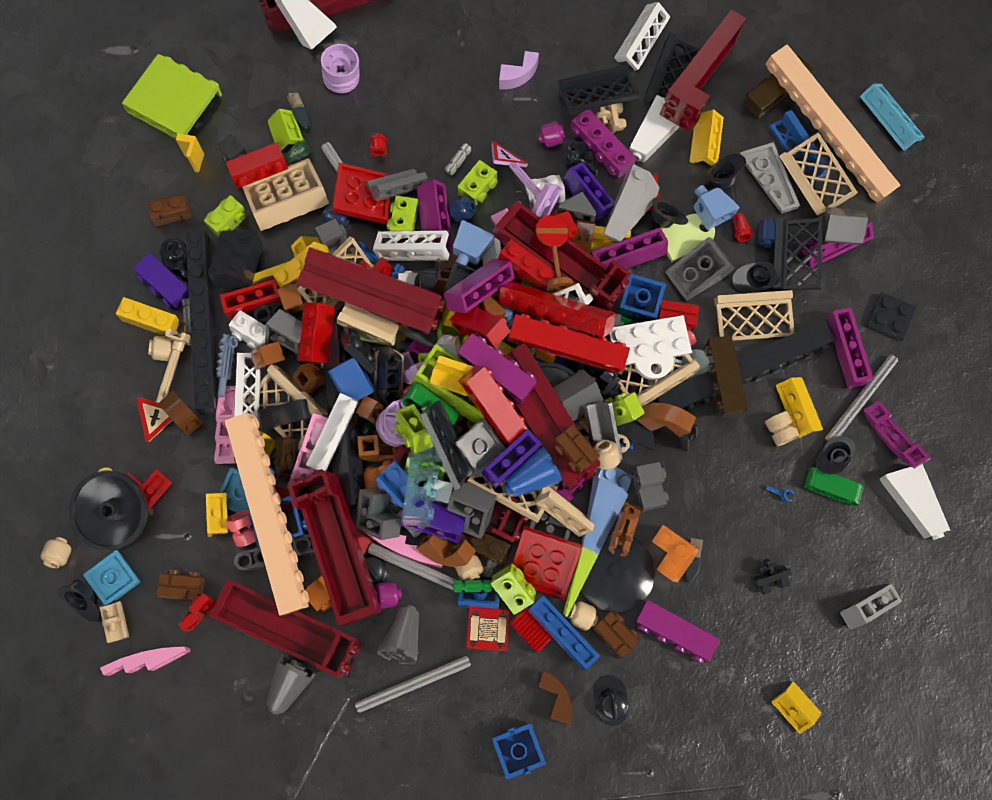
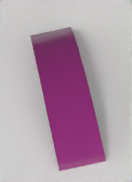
M880 401L863 410L879 437L907 465L915 469L930 460L931 457L918 443L914 444L891 419L892 414Z

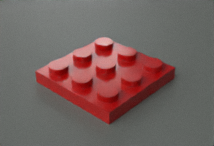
M339 162L332 212L386 224L388 221L390 198L375 201L367 186V182L389 176L390 174Z
M525 526L513 564L522 571L526 582L530 583L536 591L564 600L583 545Z

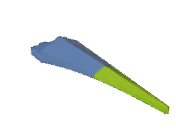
M618 467L612 470L597 468L598 472L593 476L587 519L594 524L593 531L583 535L581 544L583 546L564 608V617L569 615L628 497L627 491L633 476Z

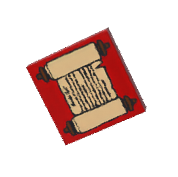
M469 607L466 648L507 651L510 610Z

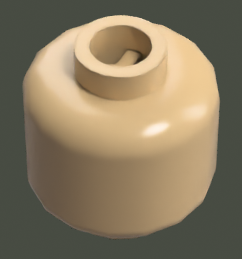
M155 336L153 340H150L148 355H151L153 360L169 361L174 340L165 336Z
M601 440L595 445L594 450L600 455L597 459L600 464L598 468L612 470L620 463L621 456L616 443L609 440Z
M56 537L55 539L48 540L41 553L43 564L55 569L64 566L70 556L71 546L67 544V540L64 538Z
M477 554L473 555L467 565L455 567L462 581L479 580L484 570Z
M582 601L576 602L567 616L572 626L583 631L594 627L598 621L596 609Z

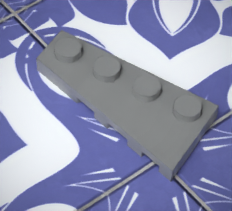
M774 142L739 153L745 157V166L781 214L799 208V202Z

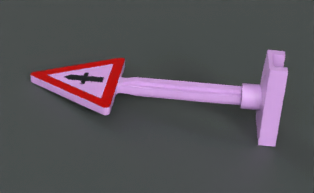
M493 141L491 144L493 163L508 165L534 195L536 202L531 211L538 217L549 216L563 189L559 185L545 184L543 189L540 190L520 168L527 167L528 163Z

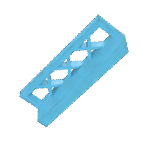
M872 84L860 96L903 150L908 149L916 141H921L925 138L882 84Z

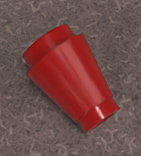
M744 214L734 215L735 238L739 242L748 241L752 238L753 233Z

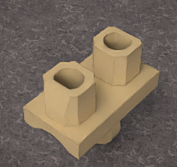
M622 103L600 107V112L596 116L613 134L616 131H622L626 127V120L618 118V115H621L623 112Z
M119 601L111 605L99 607L107 643L128 638L129 633L122 603Z

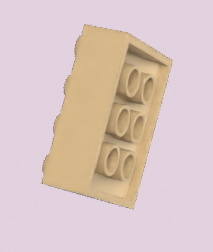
M309 158L287 166L288 170L243 186L260 231L329 204L324 188Z

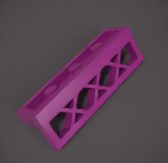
M869 220L863 243L874 238L873 225ZM813 239L806 247L812 246L808 249L813 251L818 246V243ZM823 240L822 263L858 245L824 242ZM802 249L800 251L803 254H805L806 257L809 255V253L805 249ZM814 257L807 261V266L810 268L817 264V260Z

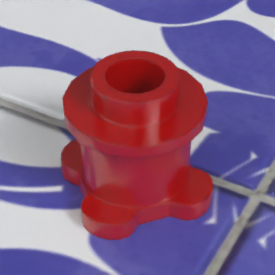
M382 134L371 136L369 139L371 143L369 147L370 156H387V138Z

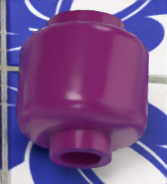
M556 121L542 125L540 128L541 132L538 133L540 143H544L548 148L562 144L563 138H566L562 124H558Z
M393 581L375 584L374 589L381 609L396 607L398 599L402 598L401 588L397 587Z

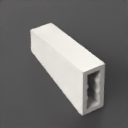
M274 0L301 44L309 49H313L337 27L309 0Z
M656 95L629 148L636 161L644 163L679 128L678 125L659 115L665 103V98Z
M923 464L915 469L908 467L879 478L924 539L932 537L935 540L944 537L943 533L950 530Z

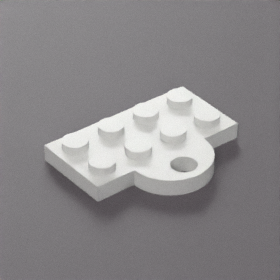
M684 315L613 327V331L608 334L610 342L615 343V341H619L630 347L626 365L634 364L641 376L651 380L660 379L670 372L674 362L673 357L692 353ZM651 365H658L661 369L660 373L654 374L651 371Z

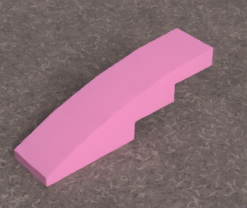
M226 386L225 397H218L215 418L217 421L214 457L216 464H232L236 461L225 420L234 417L236 386Z
M315 413L312 414L288 485L294 483L293 480L296 478L305 477L307 479L312 476V472L315 469L306 464L328 420L327 417Z
M367 534L384 548L424 565L437 568L443 567V565L430 560L416 549L417 546L407 544L406 536L399 535L396 538L379 540Z
M170 647L144 651L116 660L100 669L103 675L111 676L122 669L126 673H134L145 666L148 670L155 671L191 652L188 647Z

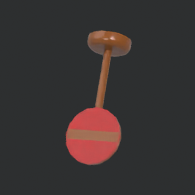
M551 215L544 216L538 221L536 234L543 244L552 247L556 278L549 280L546 287L548 292L555 293L574 284L571 278L561 277L557 247L566 242L569 231L562 219Z

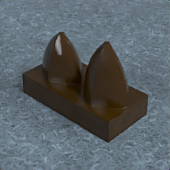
M278 438L274 443L277 449V456L270 462L275 469V477H291L297 460L298 438Z

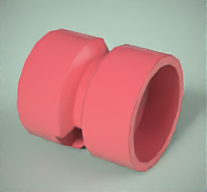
M249 510L237 512L226 519L229 531L234 532L232 538L237 547L247 546L256 541Z

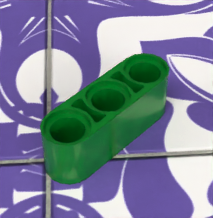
M412 383L402 402L406 407L414 404L419 413H422V407L441 399L421 384ZM441 400L452 425H454L459 417L458 412Z
M814 467L809 468L804 487L810 491L852 506L859 505L864 486L835 474H824Z

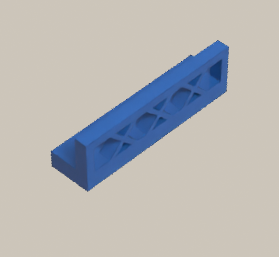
M792 110L786 112L783 119L769 126L771 132L786 153L794 149L788 147L786 144L787 139L794 141L797 147L810 138ZM784 125L787 130L786 134L780 133L777 127ZM812 142L809 150L819 151ZM798 151L797 153L792 155L794 159L798 161L796 159V154L805 156V152ZM808 153L806 162L816 164L818 154ZM821 155L819 164L829 166ZM805 165L803 173L807 175L805 172L806 168L814 171L815 167ZM818 167L816 177L821 178L825 176L828 169Z
M544 596L528 610L584 672L600 657Z

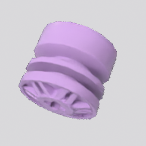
M335 44L326 48L321 57L322 77L326 87L336 93H347L355 89L360 78L358 54L353 48L344 44Z
M402 399L392 402L379 414L376 420L378 436L384 443L390 446L399 447L405 445L402 435H398L394 427V423H396L395 411L406 407Z

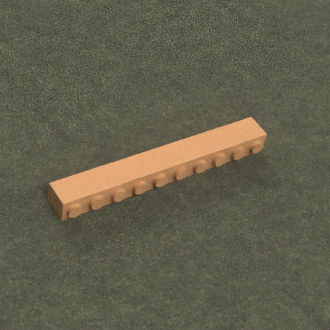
M786 45L771 55L766 62L769 72L774 74L779 84L789 93L790 98L798 104L802 113L810 119L813 127L818 129L825 142L830 144L835 154L845 163L846 168L854 174L858 183L866 189L869 197L878 203L900 186L898 181L792 49Z
M249 413L225 420L279 616L309 607V595L304 590L302 584L304 578L302 572L298 570V557L292 549V536L286 528L287 519L280 507L281 498L276 493L274 486L276 480L270 472V459L265 454V442L258 430L259 421L257 417Z

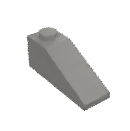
M889 584L842 610L840 614L848 628L852 630L867 624L902 602L893 585Z

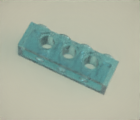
M434 444L433 447L416 454L411 450L402 514L404 525L429 527L430 521L434 519L432 501H436L437 489H434V484L439 479L437 462H441ZM424 462L430 463L426 468L420 467ZM421 481L428 482L424 487L418 486ZM418 501H425V504L423 506H415V504Z

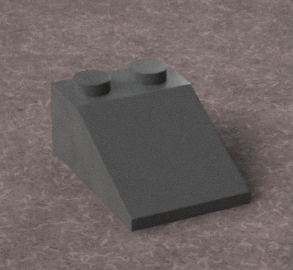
M708 237L665 271V273L685 300L688 301L721 281L736 268L717 243Z

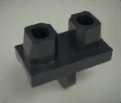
M605 369L599 372L598 378L603 382L600 385L597 383L602 398H615V396L620 394L618 391L621 388V385L618 383L620 381L619 373Z
M767 558L763 560L764 566L758 568L760 573L751 576L752 582L757 585L759 591L762 594H768L773 591L770 582L776 581L779 588L790 586L789 576L792 575L790 568L787 569L784 565L779 566L777 561L771 563Z

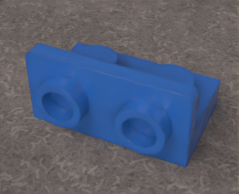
M396 460L375 478L378 481L376 482L377 486L383 492L387 491L391 496V502L397 507H405L409 496L415 497L422 491L421 487Z

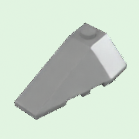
M633 164L625 174L603 233L604 236L621 242L652 206V200L657 197L660 187L649 171Z

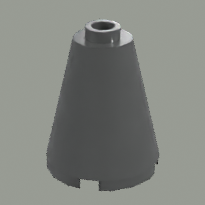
M404 605V607L399 608L378 647L377 654L390 661L391 658L397 659V663L415 664L418 659L419 612L416 611L414 606Z
M284 653L280 654L266 702L268 710L276 715L284 713L317 674L315 669L313 671L308 669L310 664L292 655L285 658Z

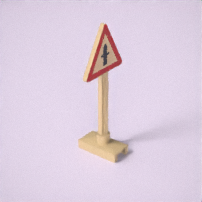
M167 328L165 336L174 341L156 401H151L141 397L137 398L146 442H150L173 421L158 403L168 394L184 345L192 346L190 335L183 332L179 334Z

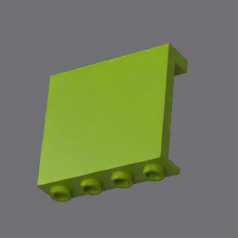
M158 54L124 99L122 105L127 113L176 139L178 133L188 135V132L215 94L218 96L222 94L219 85L215 81L207 80L200 73L190 71L185 65L175 63L170 57Z

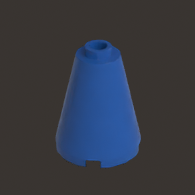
M543 447L533 452L505 479L506 484L503 486L509 496L513 494L514 497L562 481L556 465H553L552 458Z

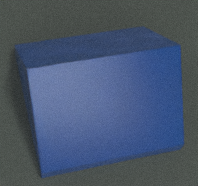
M352 356L327 371L339 393L357 401L375 390V386L364 367Z
M480 577L479 580L484 582V580H492V578ZM494 588L492 592H484V590H481V592H465V590H462V593H459L458 606L499 609V594Z

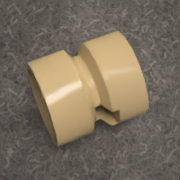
M787 411L765 421L769 432L774 433L772 438L777 447L800 436L796 427L791 426L792 419Z

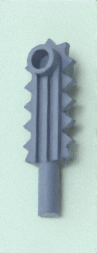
M223 334L222 339L218 342L220 353H218L219 360H217L218 367H216V377L219 378L217 397L221 398L225 397L227 380H231V375H233L231 369L234 368L232 366V362L235 361L233 359L235 354L234 348L238 344L237 339L231 336V334Z

